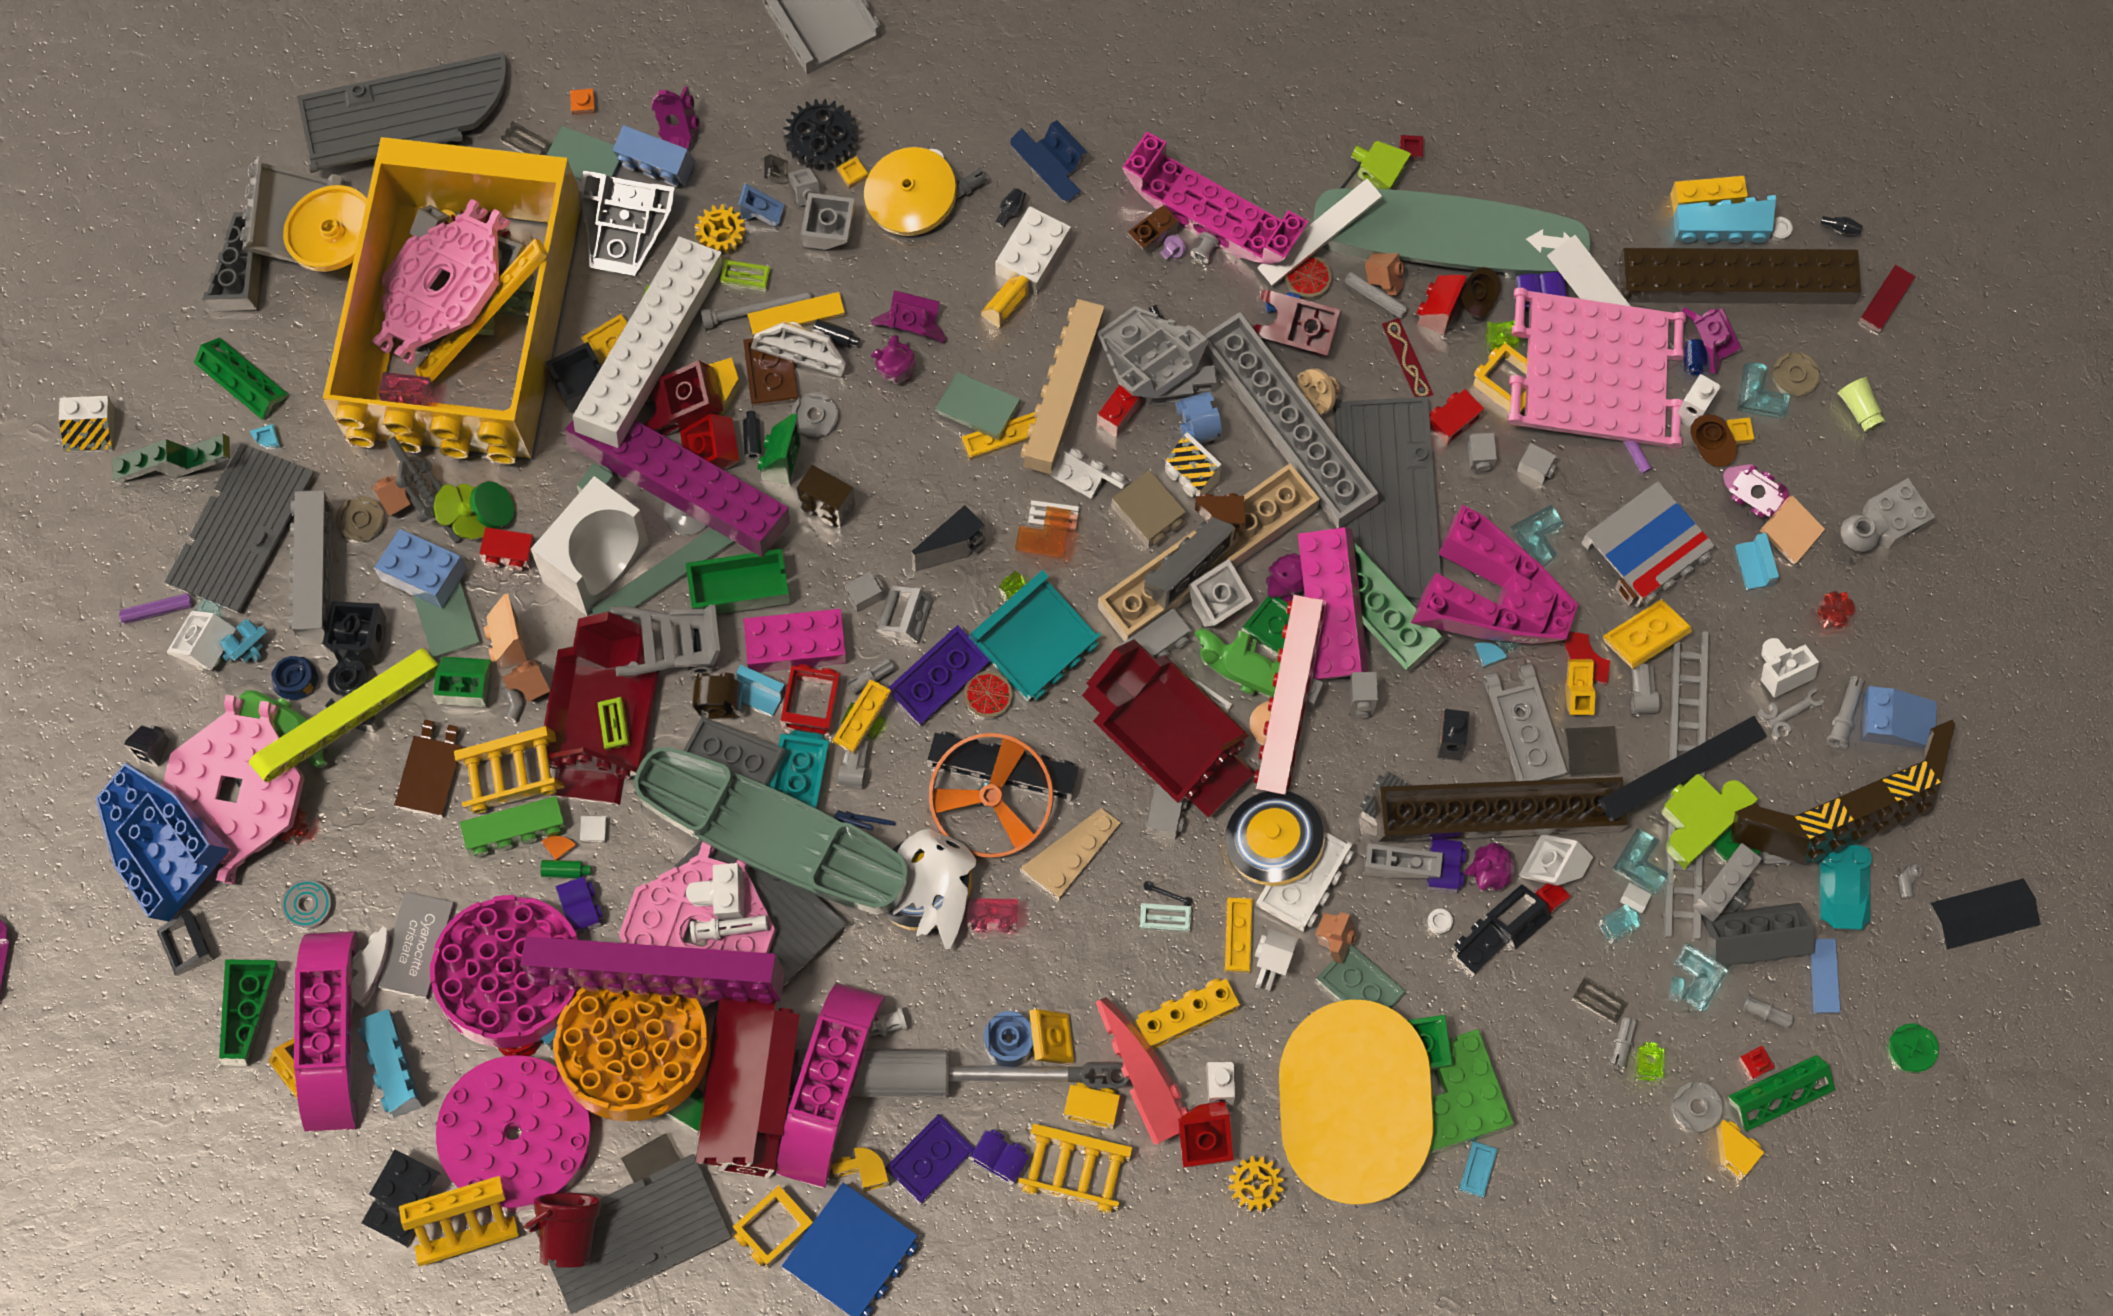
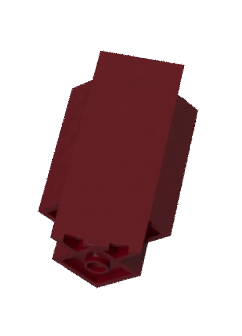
M609 611L578 618L573 646L558 649L544 726L555 732L556 742L548 743L546 747L549 767L556 770L555 778L564 785V788L557 789L556 793L551 794V796L620 805L624 780L636 775L644 757L659 671L633 676L632 678L616 676L617 666H628L633 661L638 665L645 664L642 629L640 624ZM622 697L625 706L630 746L623 745L621 748H612V750L607 751L604 749L598 702ZM615 704V711H616V717H617L618 731H619V737H620V740H621V739H622V736H621L620 722H619V716H618V709H617V704ZM606 706L605 708L609 728L610 742H613L614 738L611 726L609 706Z
M1133 639L1115 648L1087 681L1086 684L1089 687L1082 696L1099 712L1093 722L1177 803L1184 799L1190 800L1209 818L1255 774V771L1238 756L1245 748L1246 744L1244 741L1248 738L1249 734L1165 654L1155 659Z
M722 997L719 1000L718 1013L714 1018L710 1058L707 1066L697 1133L699 1142L696 1163L718 1166V1171L769 1178L775 1171L779 1140L783 1136L800 1014L794 1013V1010L789 1008L775 1010L776 1001L765 1004L753 999L739 1002L732 998Z

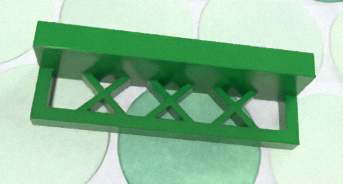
M220 337L200 345L194 364L259 418H267L273 404L287 398V392ZM219 347L224 352L217 351L215 348ZM248 376L255 377L257 380H252ZM267 391H272L276 395L271 396Z
M1815 1055L1729 1095L1728 1098L1730 1104L1738 1111L1742 1127L1747 1132L1835 1091V1086L1829 1065L1818 1055ZM1825 1078V1086L1818 1089L1813 1088L1817 1080ZM1799 1088L1804 1089L1801 1097L1797 1099L1791 1098L1795 1090ZM1776 1099L1782 1100L1778 1108L1769 1109L1772 1101ZM1754 1109L1760 1110L1756 1118L1748 1121L1746 1113Z

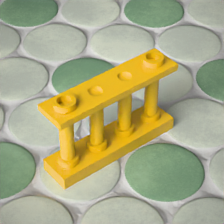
M544 726L454 751L455 760L468 767L472 800L462 802V807L473 814H480L486 812L487 808L539 794L551 795L556 793L557 789L564 788L561 781L554 777L551 778L546 747L548 743L556 742L555 732ZM536 748L542 781L528 784L523 753H525L526 749ZM512 754L514 755L518 787L505 790L500 759L504 755ZM488 760L491 761L495 793L482 797L478 765L480 762Z
M1033 1123L1030 1138L1035 1139L1036 1147L1028 1179L1019 1178L1018 1187L1022 1188V1192L1031 1195H1037V1192L1097 1206V1210L1104 1213H1112V1210L1118 1211L1119 1202L1113 1201L1112 1198L1120 1165L1124 1161H1130L1132 1147ZM1049 1143L1057 1144L1061 1149L1052 1185L1037 1182L1046 1146H1049ZM1074 1149L1082 1150L1084 1155H1086L1077 1191L1062 1188L1070 1154L1074 1152ZM1099 1155L1109 1157V1161H1111L1102 1198L1087 1194L1095 1159L1099 1158Z
M500 1176L399 1206L401 1224L404 1231L414 1228L420 1243L414 1246L418 1267L519 1236L515 1216L505 1218L500 1202L505 1200ZM490 1205L495 1221L480 1226L475 1209ZM464 1213L470 1229L455 1233L449 1217ZM439 1221L445 1237L430 1241L424 1225Z

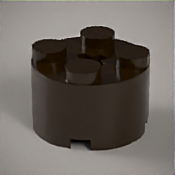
M724 672L720 676L698 673L694 681L692 712L700 717L701 712L708 714V719L713 720L734 719L736 713L740 716L743 684L736 680L735 675L732 673Z

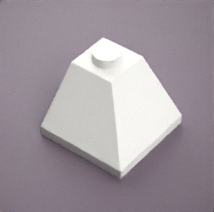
M1541 835L1519 876L1534 881L1561 885L1582 878L1593 856L1578 841Z

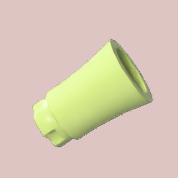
M1868 377L1850 383L1837 393L1865 432H1869L1885 423L1882 410L1871 390Z

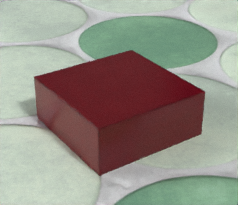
M1400 135L1399 149L1411 153L1409 160H1423L1424 136Z

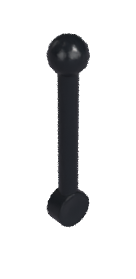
M1146 881L1143 884L1146 892L1155 891L1183 902L1184 906H1191L1192 904L1190 897L1183 898L1153 886V883L1150 881Z

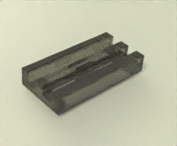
M514 121L511 122V127L506 129L505 135H502L500 138L501 143L519 153L536 154L510 140V137L540 152L539 155H546L552 145V142Z
M1584 977L1572 997L1573 1001L1614 1025L1617 1024L1629 1003L1587 977ZM1585 986L1594 990L1595 992L1599 993L1600 995L1604 996L1605 998L1609 999L1615 1004L1619 1005L1620 1008L1611 1004L1610 1002L1606 1001L1605 999L1601 998L1600 996L1596 995L1590 990L1586 989ZM1582 993L1588 996L1597 1003L1603 1005L1604 1007L1616 1013V1015L1613 1016L1609 1014L1608 1012L1604 1011L1603 1009L1599 1008L1598 1006L1594 1005L1588 1000L1582 998L1580 994Z

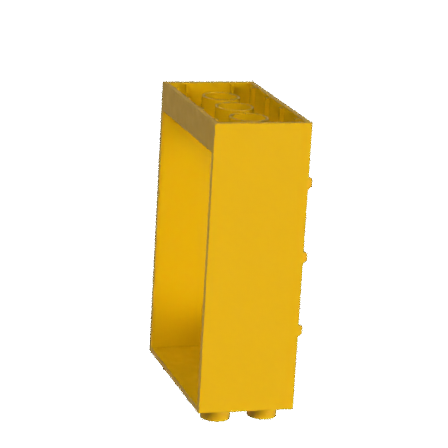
M381 137L323 395L324 402L343 435L346 436L348 443L358 447L370 448L374 446L375 440L388 441L395 436L407 453H419L423 445L440 447L439 451L443 455L457 459L467 458L469 451L487 453L488 459L501 464H513L516 457L531 458L548 376L545 362L551 360L582 207L579 189L568 158ZM473 199L488 212L491 211L492 213L494 209L501 212V217L548 223L544 242L547 257L539 266L510 408L507 410H494L386 397L383 391L392 350L387 354L380 349L381 346L379 347L371 342L381 332L382 321H385V312L382 311V295L385 294L382 276L406 241L413 237L409 233L418 209L431 205L440 211L447 209L460 213V210L465 212L469 201Z

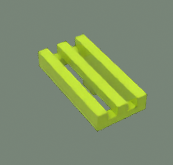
M724 259L719 281L720 284L766 291L771 269L769 266ZM727 268H733V269H739V270H745V271H751V272L764 273V275L761 276V275L749 274L748 272H742V271H741V272L730 271V270H727Z
M618 697L598 702L604 749L608 751L612 750V748H621L623 745L630 746L623 698ZM615 704H617V709H618V716H619L621 736H622V739H621V740H620V737H619L617 717H616V711H615ZM606 706H609L611 726L614 738L613 742H610L609 728L605 708Z

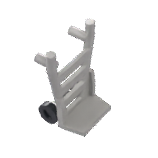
M709 605L705 609L670 610L669 614L630 606L610 607L611 613L622 616L630 621L633 617L640 618L645 664L638 665L633 661L628 666H617L616 676L632 678L633 676L672 667H688L689 673L693 675L713 671V666L720 653L715 605ZM652 621L660 622L664 659L659 661L655 659ZM671 624L680 626L683 654L681 656H674ZM694 629V634L691 637V630Z

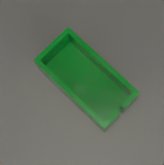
M782 549L768 550L763 557L755 553L685 563L692 609H705L709 605H715L716 615L790 604Z

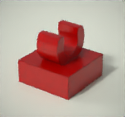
M1763 1046L1739 1058L1751 1081L1775 1068Z

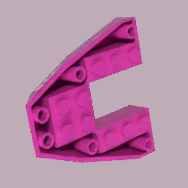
M1462 505L1450 523L1438 554L1501 586L1502 590L1497 603L1435 573L1423 591L1411 623L1487 640L1528 644L1566 640L1578 608L1576 601L1540 563L1488 518Z

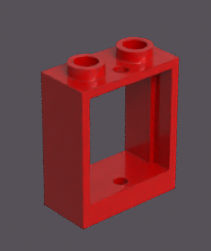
M806 664L791 665L780 719L781 727L830 736L841 682L840 673H836L835 670L830 668H822V670L812 669L811 666ZM798 680L832 685L826 718L791 713Z

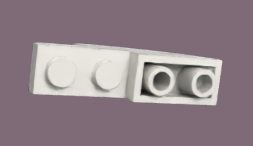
M384 926L380 930L373 932L368 940L369 944L364 950H360L353 958L352 968L358 974L352 976V1007L356 1003L364 1009L378 987L391 942V934Z

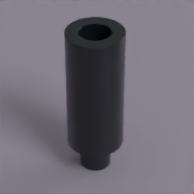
M819 318L813 328L822 331L825 335H829L834 343L847 348L850 345L858 347L861 338L854 336V331Z
M747 411L746 418L743 420L744 457L747 459H758L762 456L760 419L756 418L755 411Z

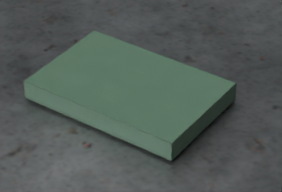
M563 126L560 127L547 153V156L568 158L575 180L580 182L582 181L583 170L614 177L621 163L612 151L615 145Z
M957 372L937 404L935 413L999 440L1021 401L1015 396Z
M460 581L443 608L413 595L434 659L481 645Z
M1352 945L1349 947L1343 964L1332 960L1315 980L1339 1001L1367 1000L1382 1004L1391 1009L1406 992Z

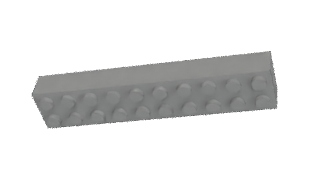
M1241 312L1203 335L1208 339V344L1204 350L1206 355L1286 461L1291 463L1320 498V506L1337 528L1343 527L1378 504V492Z

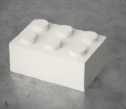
M1029 206L996 260L995 274L1006 280L1023 275L1029 280V291L1037 295L1068 244L1071 227Z

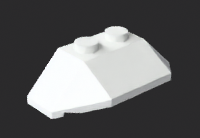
M783 321L756 333L751 346L752 349L838 377H842L846 365L829 335H825L820 330L804 328L795 322L788 323Z

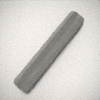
M1350 272L1347 275L1345 283L1399 318L1406 314L1408 307L1394 297L1388 295L1375 285H1368V281L1355 272Z

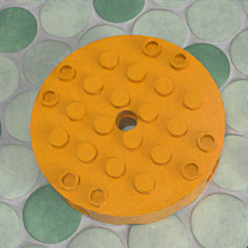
M582 987L576 992L577 995L569 1005H565L557 1021L558 1026L555 1038L553 1039L554 1057L568 1091L579 1104L590 1112L616 1121L632 1122L651 1119L681 1104L695 1090L704 1076L710 1058L711 1041L702 1008L696 998H687L682 994L662 996L655 992L640 995L627 990H623L622 993H614L608 989L599 988L597 991H588Z

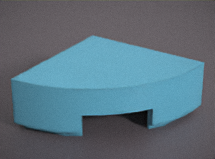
M273 424L250 430L252 437L260 446L268 449L281 448Z
M1481 642L1474 645L1483 668L1504 661L1507 658L1505 653L1494 644Z

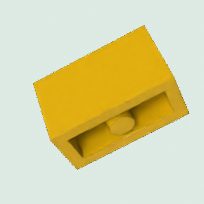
M1076 1083V1086L1070 1084L1063 1119L1113 1130L1120 1095L1115 1094L1116 1091L1108 1088H1101L1098 1091L1087 1087L1084 1083Z

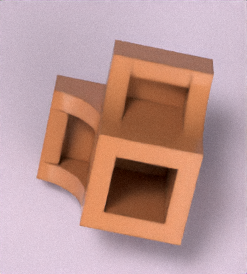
M1373 253L1365 262L1368 285H1380L1382 289L1386 290L1388 295H1397L1403 288L1404 265L1400 261L1399 253Z
M397 475L394 477L386 476L378 480L376 485L371 487L389 516L410 505L406 497L405 488H399L396 484Z
M534 659L519 664L516 668L512 669L511 673L502 677L508 690L518 689L522 691L528 702L550 692Z
M1340 912V915L1324 913L1315 935L1320 946L1329 948L1333 961L1343 964L1350 945H1354L1356 941L1357 931L1349 914Z

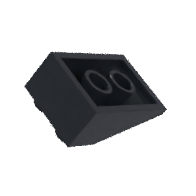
M964 505L911 551L912 568L915 571H920L966 558L972 553H978L985 545V524Z

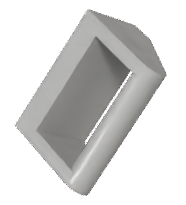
M891 586L876 631L908 642L918 643L932 598L920 588ZM898 595L909 598L900 627L888 626Z

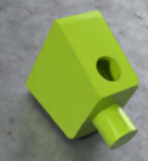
M1375 141L1369 151L1357 145L1351 158L1361 163L1357 173L1359 178L1363 181L1368 179L1376 189L1391 190L1407 165L1411 153L1380 141Z

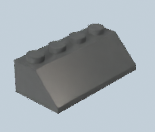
M1214 517L1208 522L1203 521L1196 528V533L1191 538L1186 537L1179 544L1178 551L1174 554H1168L1161 562L1162 566L1158 570L1153 569L1144 578V591L1165 610L1189 587V583L1201 576L1233 545L1235 527L1232 524Z
M1800 903L1720 913L1713 922L1702 915L1709 954L1715 966L1726 967L1738 963H1754L1768 959L1778 960L1790 956L1802 957L1805 954L1814 953V926Z

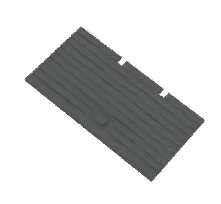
M239 443L214 488L220 495L218 498L214 496L209 497L188 538L194 540L193 544L184 543L163 583L239 613L292 516L291 500H295V492L305 491L315 472Z
M702 841L689 851L673 868H678L699 855ZM718 850L711 857V859L728 864L737 862L736 859ZM749 867L747 868V873L776 929L769 953L776 954L785 971L784 987L801 968L846 926V923L815 894Z
M694 1154L650 1174L652 1183L647 1186L644 1180L640 1179L601 1198L602 1206L600 1216L596 1218L590 1264L585 1261V1266L561 1268L556 1267L555 1260L548 1259L571 1315L731 1237L700 1166L696 1163ZM538 1230V1231H535V1232H536V1234H537V1237L539 1238V1230Z

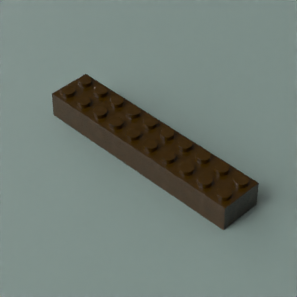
M1623 248L1619 258L1620 289L1622 296L1628 303L1856 304L1861 294L1858 250Z
M1623 777L1382 786L1374 793L1378 842L1620 832L1628 826L1627 813L1610 822L1598 800L1623 787Z

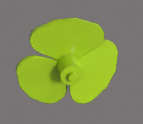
M445 484L435 496L433 508L437 522L443 526H449L453 523V531L459 537L470 540L483 538L486 526L476 519L478 516L475 515V512L473 514L470 507L471 492L476 487L468 484H459L457 487Z

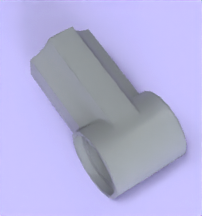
M1640 664L1636 668L1631 669L1633 686L1631 694L1632 713H1658L1659 694L1655 691L1653 666Z
M863 740L855 754L845 750L844 760L839 768L838 785L863 788L868 741Z

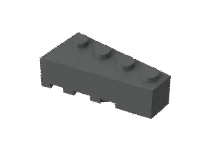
M243 212L233 213L224 238L223 250L219 252L217 257L218 263L215 272L211 273L208 291L204 293L202 298L211 311L257 310L263 255L242 250L243 241H240V235L246 222L243 219Z

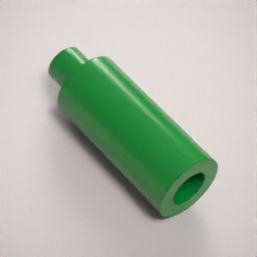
M542 860L540 868L541 878L577 879L582 877V875H591L592 871L591 865H583L582 861Z

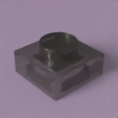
M771 154L765 156L764 178L780 185L787 183L788 161Z

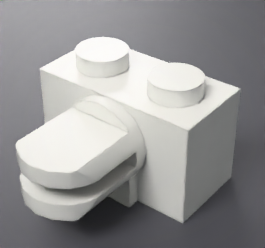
M1771 638L1764 642L1761 656L1766 663L1763 666L1761 681L1774 698L1816 678L1819 661L1806 645L1792 650L1791 648L1787 649L1777 638Z
M738 863L713 865V880L690 883L686 889L687 899L696 907L713 905L714 915L719 921L745 918L744 871Z
M1269 929L1267 936L1262 935L1255 953V957L1259 958L1257 966L1261 967L1255 987L1261 988L1266 970L1271 971L1265 988L1269 992L1276 973L1286 976L1298 938Z

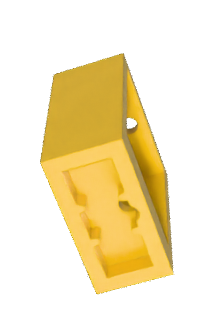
M1504 343L1500 349L1496 347L1488 357L1489 361L1485 366L1481 364L1474 373L1476 378L1473 386L1510 413L1511 395L1488 379L1487 375L1503 357L1527 374V359ZM1526 391L1521 395L1520 414L1525 412Z
M778 1185L733 1226L736 1232L733 1237L742 1247L747 1245L753 1251L750 1256L759 1266L765 1264L769 1269L801 1240L813 1222ZM777 1200L798 1223L799 1227L771 1253L766 1255L746 1233L744 1228Z

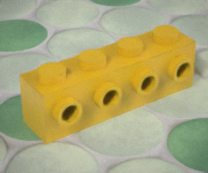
M1219 978L1208 982L1206 988L1200 991L1192 989L1183 995L1184 998L1176 1002L1174 999H1171L1161 1004V1009L1154 1012L1147 1010L1139 1014V1019L1135 1021V1027L1154 1050L1238 1011L1240 1004L1227 978L1221 981Z

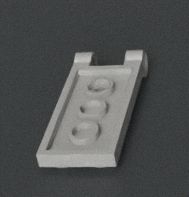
M1529 663L1518 666L1519 677L1523 685L1507 690H1502L1500 679L1496 672L1483 675L1485 689L1490 696L1516 780H1549L1565 776L1567 770L1533 665ZM1519 708L1523 709L1525 715L1518 716L1516 710Z

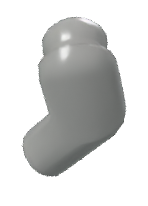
M505 686L501 690V696L509 703L505 718L516 722L524 702L518 689L508 690Z
M1910 864L1899 874L1898 882L1902 899L1914 897L1912 884L1923 874L1921 865Z

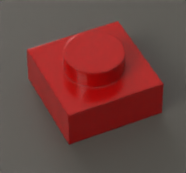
M1548 883L1535 893L1547 903L1551 914L1568 902L1571 897L1560 885Z

